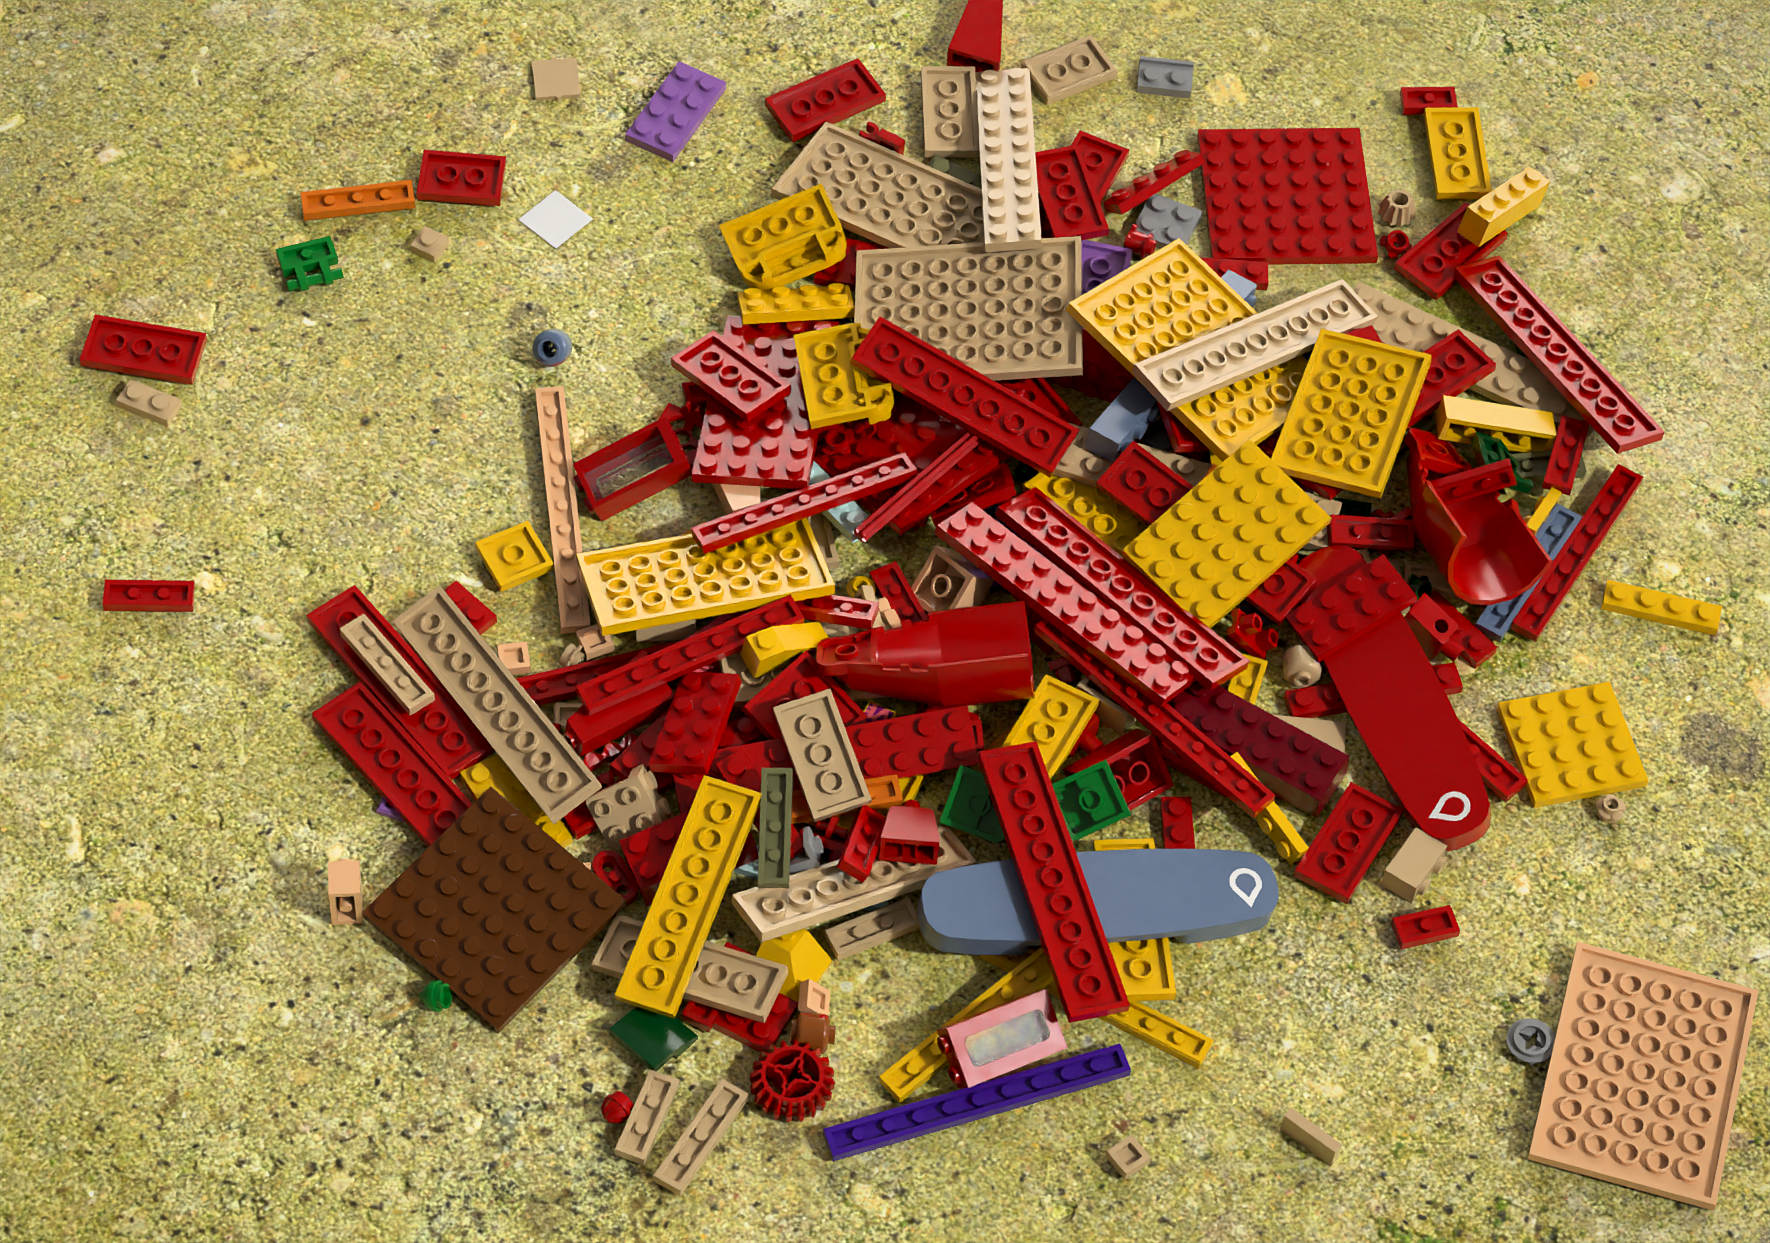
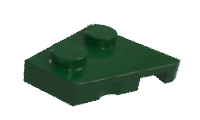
M1479 432L1474 434L1471 438V443L1478 467L1509 458L1517 485L1508 488L1529 493L1534 486L1531 479H1522L1517 470L1520 465L1510 455L1501 439Z

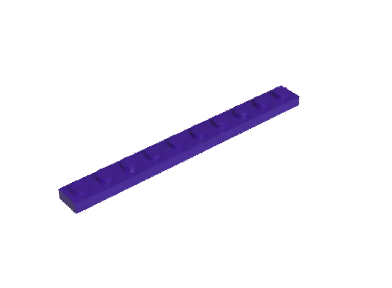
M1119 1043L980 1083L969 1088L959 1089L823 1129V1137L834 1162L1130 1076L1131 1068Z

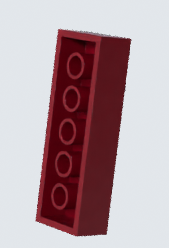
M1195 680L1192 685L1178 694L1170 705L1229 756L1238 752L1257 779L1272 791L1275 796L1316 818L1347 774L1349 755L1220 686L1209 691Z

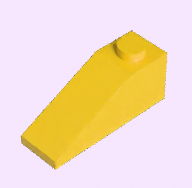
M820 622L772 626L746 636L740 655L755 679L790 665L805 651L811 656L816 655L818 643L829 637Z

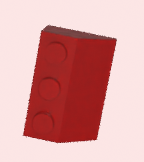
M1137 728L1063 769L1065 776L1068 777L1106 759L1130 811L1174 786L1154 734Z

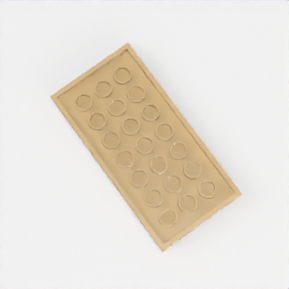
M828 122L823 124L772 187L771 196L782 200L822 183L842 228L888 248L985 242L982 189Z

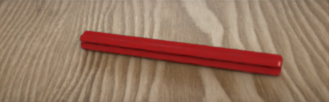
M969 431L963 434L854 529L856 539H859L861 542H866L975 448L980 443L979 437Z

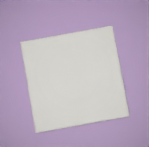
M555 190L518 220L554 248H558L593 220V218Z

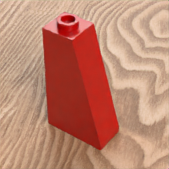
M1003 0L968 1L949 44L946 66L975 67V73L986 70L998 72L1000 70Z
M642 650L635 657H633L627 664L636 661L640 658H643L648 654L645 650ZM665 683L590 716L582 705L567 719L564 738L572 749L575 748L581 757L660 717L670 707L674 693L668 684Z

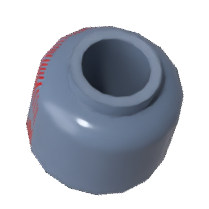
M547 329L538 334L533 341V355L544 366H558L567 361L571 355V339L560 329Z

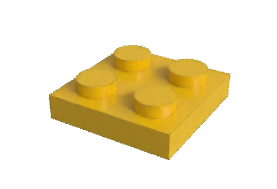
M529 521L475 542V549L500 592L554 571V563Z

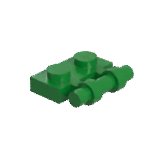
M330 236L276 249V256L283 276L295 275L296 277L286 281L289 292L298 289L300 292L309 290L310 286L322 283L325 286L334 283V280L344 278L341 267L330 270L329 266L338 264V256ZM320 269V273L305 275L307 271Z

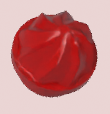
M615 1091L612 1095L608 1094L604 1098L601 1111L606 1121L613 1124L622 1123L628 1120L634 1105L624 1093Z

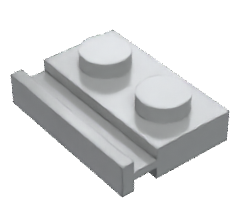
M1140 56L1137 93L1190 99L1194 62Z

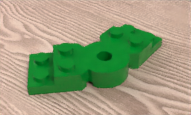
M1106 759L1052 784L1067 829L1073 840L1082 839L1132 815ZM960 765L939 822L994 843L1004 841L1005 837L983 774Z

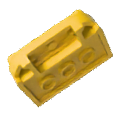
M822 183L719 225L741 279L749 288L772 290L774 287L787 285L842 261L846 256L844 231Z
M849 323L793 335L811 429L869 418L871 425L879 421H886L891 417V410L894 405L891 383L885 384L850 364L852 356L870 331V329L862 328L861 323Z

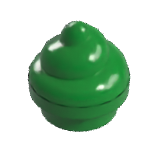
M441 980L431 981L418 994L420 1001L434 1012H440L443 1009L449 1008L452 1002V992L449 984L442 983Z

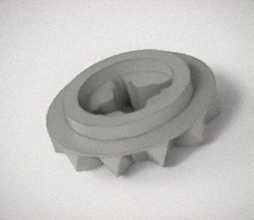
M1531 1018L1521 1019L1509 1028L1506 1043L1509 1047V1054L1513 1053L1517 1057L1518 1062L1525 1061L1532 1066L1539 1062L1544 1064L1551 1057L1555 1035L1544 1022ZM1536 1035V1046L1533 1045L1528 1050L1525 1049V1040L1528 1041Z

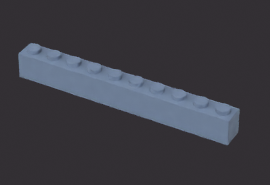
M1228 269L1221 278L1253 308L1257 301V297L1254 296L1257 284ZM1135 377L1089 428L1085 448L1112 463L1136 438L1140 440L1145 434L1148 424L1150 422L1155 423L1160 416L1157 400Z

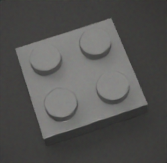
M1154 194L1148 198L1135 224L1138 225L1137 231L1147 235L1150 233L1154 234L1153 240L1157 241L1156 248L1158 249L1167 246L1178 238L1188 245L1201 220L1203 211Z

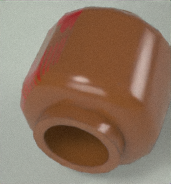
M801 1012L797 1019H792L790 1044L795 1039L800 1047L809 1042L810 1051L820 1048L821 1054H824L827 1051L828 1044L834 1045L836 1026L830 1025V1018L826 1014Z

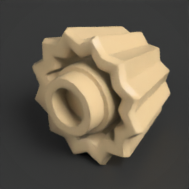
M1391 190L1379 204L1380 210L1378 214L1382 216V221L1388 222L1390 226L1397 225L1401 227L1403 224L1409 225L1410 221L1416 218L1414 199L1405 190Z

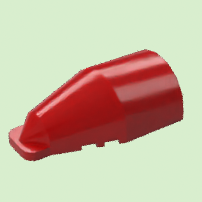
M1410 428L1404 437V441L1410 449L1407 457V476L1413 528L1420 542L1455 595L1470 604L1494 605L1512 600L1532 588L1546 573L1553 561L1519 512L1512 505H1508L1506 508L1497 499L1500 495L1498 491L1445 505L1430 481L1474 469V467L1459 453L1450 441L1438 439V435Z
M1025 601L935 611L928 613V619L911 624V620L906 619L900 621L901 627L884 631V627L881 626L848 636L827 638L820 641L817 645L816 662L819 674L836 676L851 690L942 709L963 705L975 706L1035 698Z

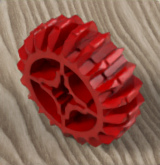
M796 1039L793 1041L792 1046H787V1043L782 1040L780 1048L771 1044L768 1053L761 1051L759 1061H754L752 1065L753 1071L750 1073L749 1079L752 1083L750 1085V1092L752 1095H756V1105H763V1112L765 1114L774 1111L773 1117L775 1120L780 1118L781 1115L786 1116L788 1123L792 1120V1116H797L800 1122L804 1120V1114L814 1118L816 1109L823 1111L826 1106L825 1101L830 1102L832 1098L831 1091L835 1087L833 1079L834 1070L833 1067H829L828 1057H821L820 1048L810 1051L809 1042L803 1047L798 1046L799 1043ZM804 1067L812 1072L817 1082L811 1080V1076L804 1073ZM767 1080L773 1082V1086L781 1090L780 1095L771 1089Z

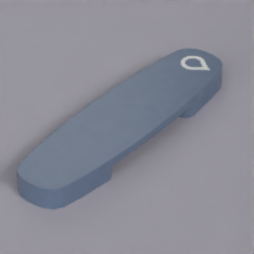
M1126 849L1076 852L1108 943L1175 937L1182 943L1191 944L1258 931L1267 925L1278 902V885L1271 865L1262 857L1252 852L1215 849ZM1012 859L937 872L925 882L918 901L917 916L921 933L932 947L942 952L1022 955L1029 950L1030 946L1042 945Z

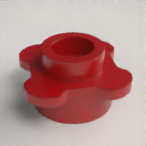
M1394 230L1388 236L1384 235L1380 238V245L1386 248L1388 251L1387 255L1391 259H1397L1399 255L1407 253L1412 248L1408 236L1401 230Z
M833 429L825 435L826 446L822 449L825 455L847 456L851 453L849 446L853 441V436L842 429Z

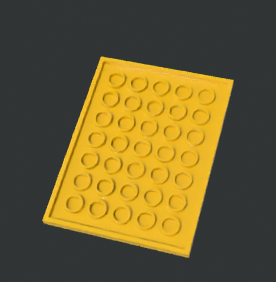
M1179 238L1073 300L1066 308V311L1136 379L1137 377L1132 373L1134 364L1258 314ZM1300 355L1169 411L1223 462L1248 439L1258 445L1283 428L1308 360L1303 355Z

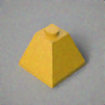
M805 928L762 942L756 954V957L788 967L789 973L779 993L796 1002L799 1001L800 982L810 979L818 983L832 964V959Z

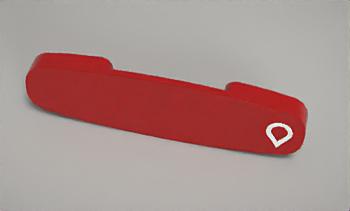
M1333 545L1311 553L1301 560L1299 566L1317 580L1316 584L1300 601V605L1367 565V562L1357 550L1344 545ZM1400 612L1330 655L1323 662L1349 717L1385 778L1388 791L1397 805L1404 809L1403 814L1414 829L1418 828L1447 845L1446 851H1453L1470 845L1485 835L1491 822L1490 802L1481 773L1452 704L1415 634Z

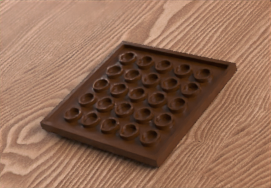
M490 787L362 912V916L435 980H441L442 983L449 984L452 995L499 1034L626 906V900L495 789Z

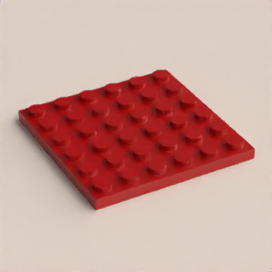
M1360 128L1198 129V150L1205 162L1200 167L1211 258L1268 262V265L1377 263L1378 252Z
M892 388L894 405L891 410V417L886 421L875 423L877 432L870 439L867 438L864 430L858 434L853 426L844 422L846 432L853 436V441L849 446L851 453L847 456L825 455L822 449L826 446V441H818L814 461L832 478L905 452L916 467L918 474L965 434L967 430ZM979 437L980 443L891 519L887 525L899 535L904 534L1011 455ZM909 481L857 499L856 501L873 513Z

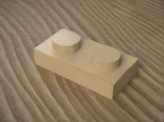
M131 379L116 399L117 407L167 427L182 407L181 399Z

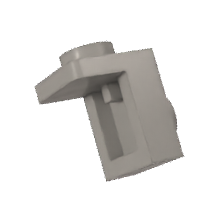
M810 826L803 828V846L805 850L790 859V875L820 867V854L824 852L820 837L818 835L814 836Z

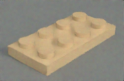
M921 66L924 158H933L935 155L943 158H979L980 145L975 67Z
M831 689L773 707L774 717L813 822L871 803L872 799Z

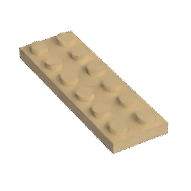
M616 914L592 962L593 971L621 979L644 922ZM705 941L683 998L765 1023L789 973L788 967Z

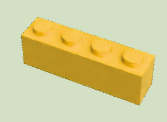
M1527 167L1468 206L1457 232L1477 247H1480L1538 208L1550 181L1538 171Z
M1443 395L1435 415L1438 439L1472 444L1471 438L1476 432L1501 439L1508 450L1529 453L1549 451L1556 438L1553 413Z

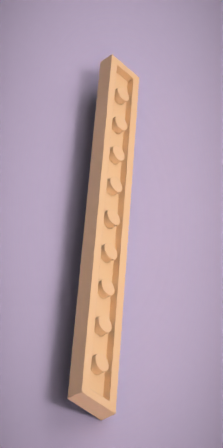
M564 386L535 388L561 634L576 633L578 630L590 627L591 623L587 591L576 558V554L583 552L575 482L573 479L574 473Z

